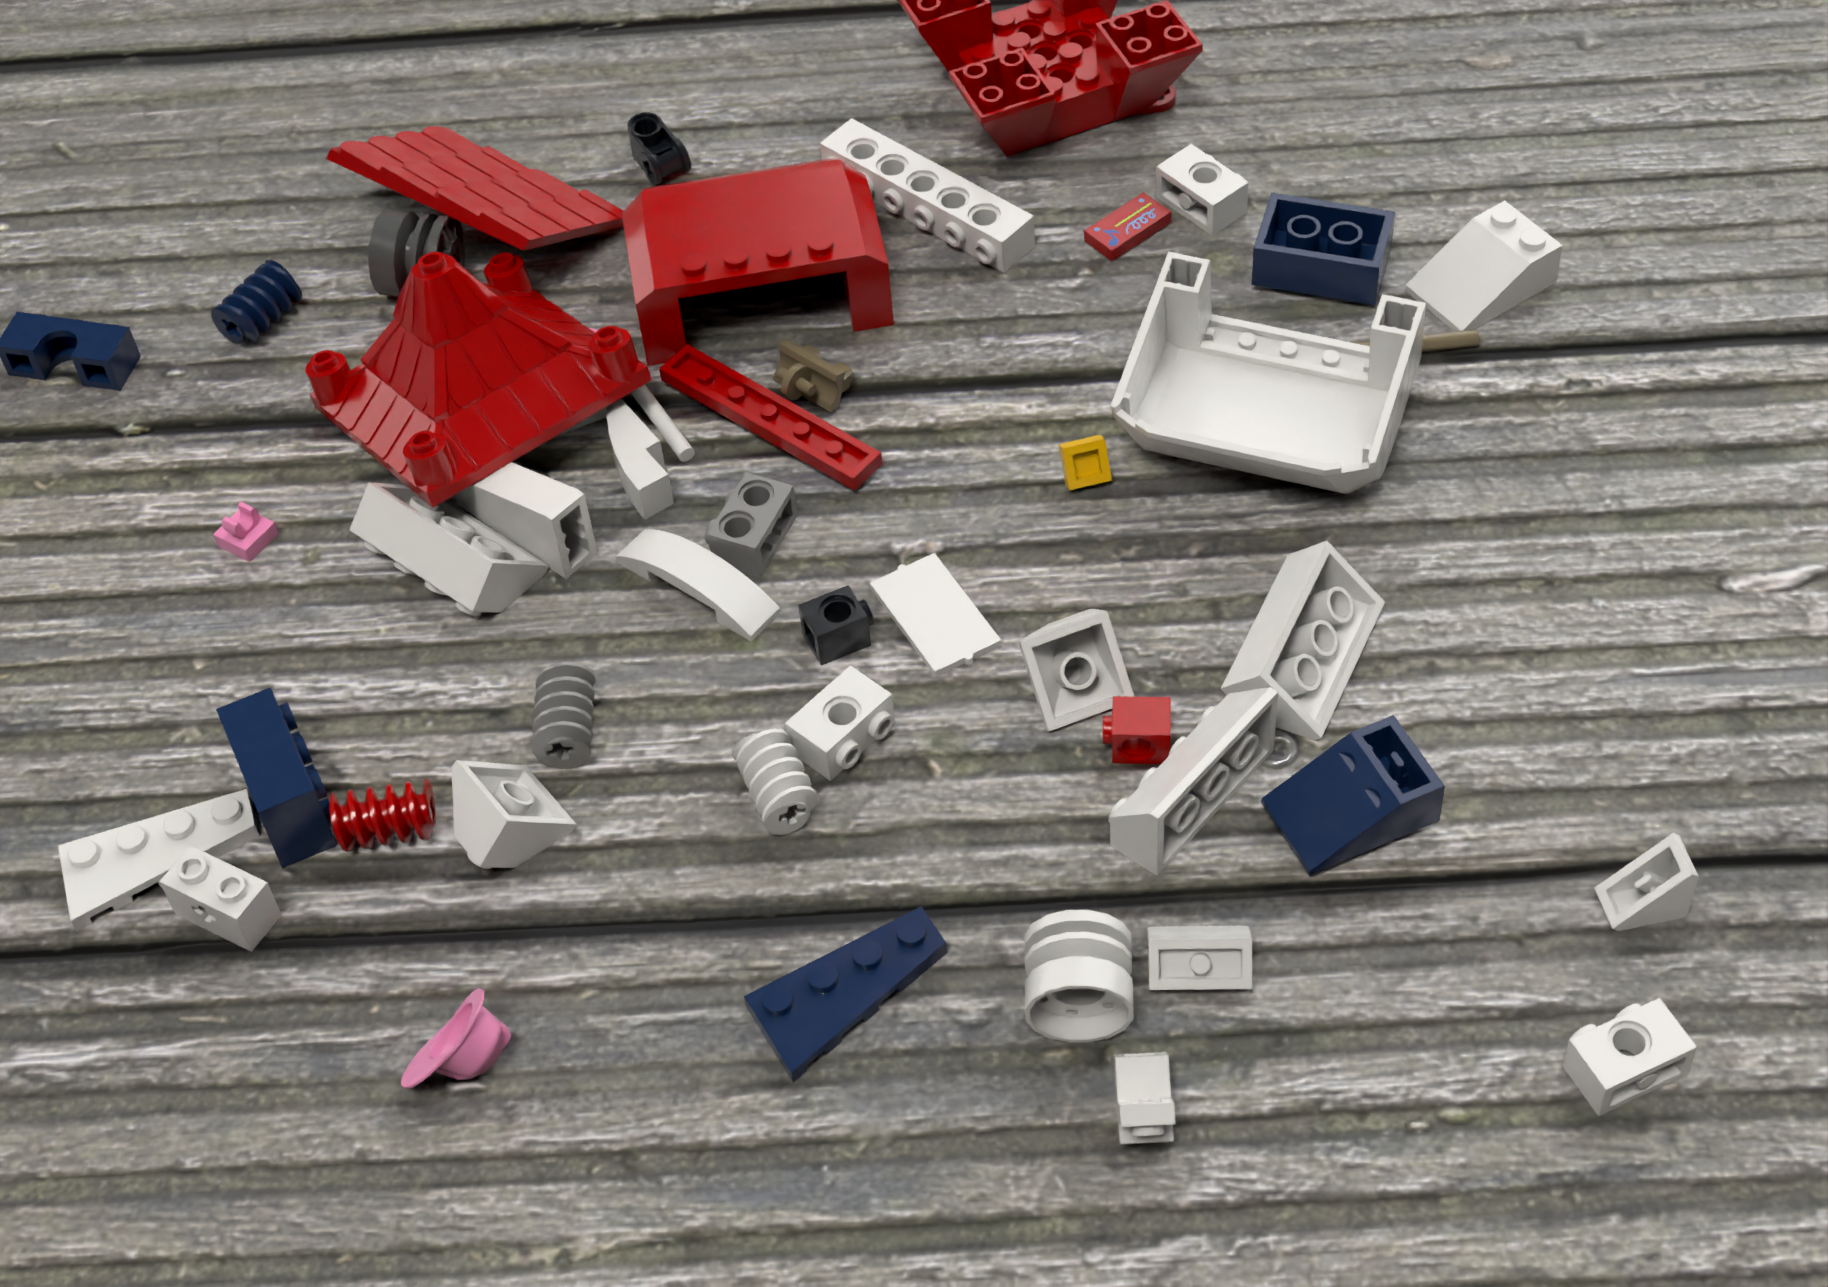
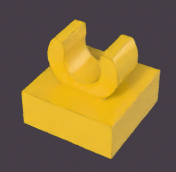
M1101 434L1058 444L1065 486L1069 490L1112 481L1106 441Z

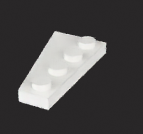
M248 790L237 791L58 845L70 921L76 932L92 924L90 917L112 906L115 911L134 902L131 897L132 895L157 882L162 887L159 881L190 845L218 858L259 837L254 808Z

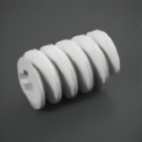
M769 729L748 735L741 739L732 750V755L736 760L740 773L743 775L742 777L749 789L751 798L756 803L755 806L759 816L762 818L765 829L776 835L792 834L801 829L808 822L810 811L816 806L818 801L815 789L811 788L810 778L804 773L803 763L798 759L795 746L791 745L790 735L783 729Z

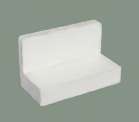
M1248 926L1147 927L1149 990L1253 989L1252 937Z

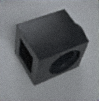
M849 585L798 605L802 634L821 666L871 646L869 626L874 625L872 612L864 599L857 600Z

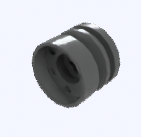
M383 210L374 223L369 243L368 264L374 290L379 295L399 297L412 267L418 263V260L423 255L430 252H441L450 255L464 267L465 239L461 222L448 215H440L438 217L436 214H424L419 218L415 212Z

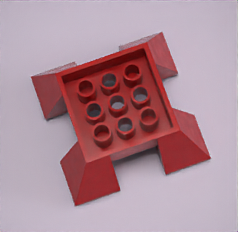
M897 0L920 35L949 72L951 81L980 124L1007 157L1142 112L1149 106L1154 105L1203 51V44L1168 0L1153 3L1147 7L1123 15H1117L1113 18L1111 17L1118 0H1032L1029 3L998 11L992 14L991 2L989 0Z

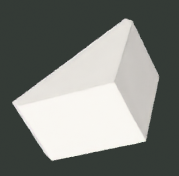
M1672 833L1594 887L1612 929L1623 931L1687 917L1699 876L1680 836Z

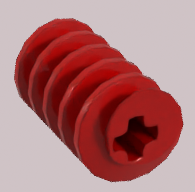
M429 778L425 779L422 793L419 794L416 793L411 781L405 782L403 796H397L392 784H386L383 799H378L373 787H367L364 802H359L353 789L347 791L346 801L343 805L339 804L334 792L330 794L329 811L333 832L339 845L345 852L354 850L357 839L364 849L372 848L376 836L383 846H390L393 843L395 832L404 844L412 841L414 829L421 840L426 841L431 838L433 827L436 824V809Z

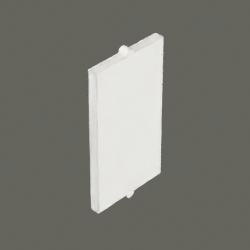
M935 553L907 566L901 564L898 566V570L870 582L871 591L935 677L963 664L971 665L973 664V659L1002 646L999 636Z

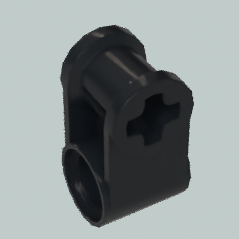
M643 112L631 117L627 127L632 157L643 169L653 185L661 184L662 178L680 170L684 173L691 170V160L684 144L679 138L674 136L661 120V117L651 112Z

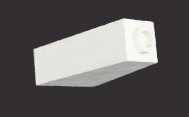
M510 462L456 494L459 506L514 544L549 565L550 569L565 579L569 578L598 554L585 494L569 485Z

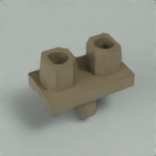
M789 340L780 342L778 346L780 361L773 380L781 384L782 395L791 400H797L803 396L829 412L839 409L841 393L850 388L852 368L842 362L834 365L822 359L820 350L809 344L800 347Z

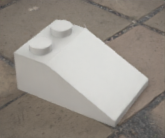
M1504 200L1472 218L1405 285V291L1415 300L1426 303L1425 308L1454 332L1475 330L1557 282L1563 245Z

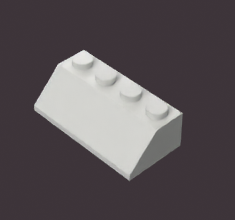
M368 482L349 529L365 540L363 545L366 548L379 554L388 555L395 560L394 566L409 574L418 575L425 580L424 586L441 595H448L456 601L455 606L459 610L473 616H480L482 612L504 611L543 577L549 567L546 563L451 502L445 500L432 508L406 485Z
M1328 541L1287 555L1221 690L1228 695L1229 693L1271 687L1278 692L1276 728L1312 740L1321 739L1385 601Z
M1268 687L1229 693L1216 707L1210 706L1203 713L1198 726L1187 738L1182 736L1174 743L1166 760L1158 768H1150L1143 776L1139 788L1128 799L1123 798L1119 800L1113 807L1108 819L1110 823V846L1158 876L1274 751L1278 692Z

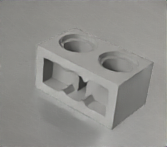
M745 472L737 487H732L729 490L725 506L717 519L713 518L708 524L705 541L709 544L710 551L731 564L741 573L761 578L798 516L794 485Z

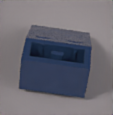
M1392 715L1350 732L1261 798V803L1307 873L1312 875L1440 821L1445 785L1396 717Z

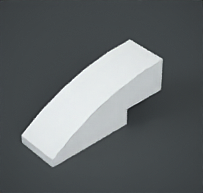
M622 399L608 405V431L620 481L631 503L643 519L646 520L674 504L669 475L665 469L661 443Z

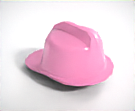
M478 988L474 990L461 1004L454 1016L415 1055L402 1076L401 1085L404 1089L413 1088L433 1072L458 1080L471 1079L485 1073L495 1063L510 1041L511 1032L506 1025L482 1006L485 993L483 989Z

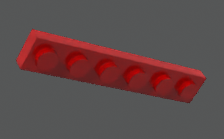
M688 344L659 368L663 382L854 491L883 465L882 454L878 450Z

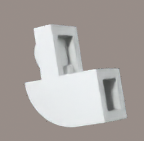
M1166 1052L1114 1054L1115 1094L1120 1144L1174 1142L1173 1124H1176L1174 1101L1171 1099L1169 1055Z

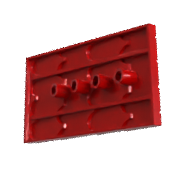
M430 126L424 128L419 133L402 131L398 132L395 137L374 136L368 142L346 141L341 143L339 147L331 148L326 157L331 162L523 251L624 226L622 218L624 210L587 189L578 191L542 170L529 169L490 146L482 148L445 127Z

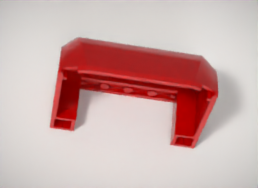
M838 158L644 188L622 212L635 305L647 366L666 363L686 346L678 298L843 272L846 301L853 332L894 325L889 265L867 178L864 173Z

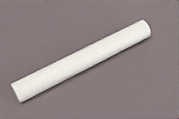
M643 385L631 392L632 396L680 461L687 462L691 460L695 454L694 449L648 387Z

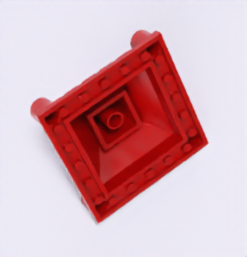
M430 252L423 255L418 260V263L412 267L399 294L393 312V321L362 356V364L350 370L344 354L324 350L313 355L305 368L306 375L313 389V392L309 395L315 408L432 508L652 380L648 366L638 360L628 330L618 328L617 326H605L594 332L587 326L582 325L576 318L564 312L563 309L533 289L523 259L511 253H500L490 259L484 268V275L488 284L477 280L450 255L441 252Z

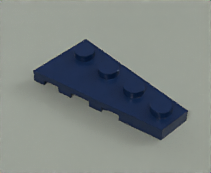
M919 907L745 995L746 1008L794 1083L807 1072L806 1066L822 1052L827 1055L842 1042L841 1036L860 1020L865 1023L879 1011L880 1003L894 992L901 993L946 955V941L924 909Z

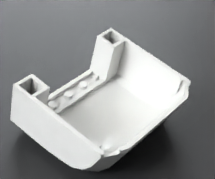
M1168 252L1111 403L1112 414L1116 422L1144 450L1349 494L1380 479L1386 468L1421 359L1426 303L1382 294L1371 326L1370 346L1214 315L1212 314L1210 260Z

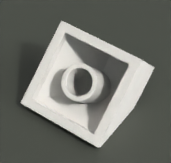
M1085 610L1049 623L1018 641L1047 731L1055 730L1112 709L1113 696H1134L1108 612L1105 610Z
M456 760L452 766L454 837L467 851L470 861L481 868H516L573 832L577 825L526 765Z

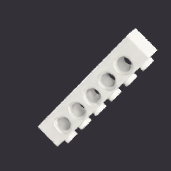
M852 118L820 142L821 160L838 158L865 174L874 202L885 207L889 212L898 214L916 224L920 229L927 230L938 236L951 246L958 247L976 257L984 264H988L1004 273L1035 247L1034 215Z

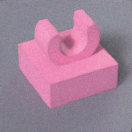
M240 502L238 504L239 510L230 518L225 516L222 519V526L213 536L217 546L251 562L279 532L275 522L259 515L257 509Z

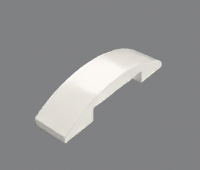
M644 529L615 556L617 563L649 582L655 576H658L715 610L718 623L751 642L781 614L780 607L747 576L711 551L678 535L661 530Z

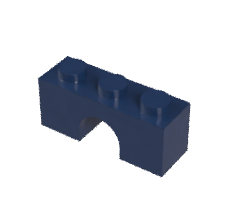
M16 312L0 337V358L8 375L46 380L54 367L62 362L72 360L83 386L121 391L141 357L130 328L116 324Z

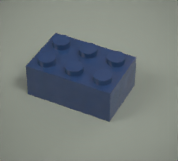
M1271 192L1253 247L1252 285L1376 305L1392 249L1395 211Z
M270 687L217 708L216 711L281 867L285 868L336 847V842L330 830L332 824L329 800L326 798L319 801L327 797V793L314 765L304 766L313 761L299 730L290 733V731L297 729L298 726L288 702L278 705Z

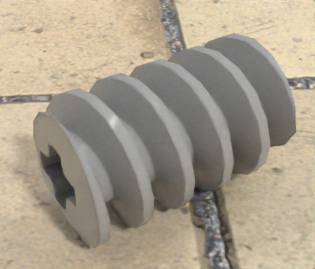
M558 662L545 667L537 676L535 682L536 693L534 696L535 707L533 710L534 722L532 725L531 749L535 757L548 766L559 769H572L583 765L589 760L591 755L589 746L592 742L590 731L593 726L591 716L594 711L592 701L595 696L593 686L596 678L594 671L588 666L578 662Z

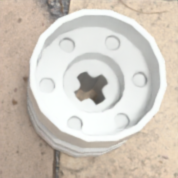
M1064 910L1048 914L1031 924L1025 933V974L1027 975L1025 979V1020L1035 1032L1047 1038L1064 1042H1094L1111 1038L1126 1030L1134 1019L1133 979L1130 976L1132 973L1131 932L1126 925L1109 914L1092 910Z

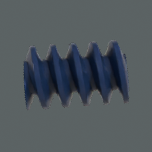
M265 260V264L257 267L254 274H250L243 284L238 285L232 294H229L222 300V304H218L211 310V317L218 331L229 341L240 344L243 338L248 342L254 343L259 339V332L265 333L270 329V322H277L281 319V312L286 313L292 308L291 302L297 303L302 299V292L292 275L281 264L273 260Z

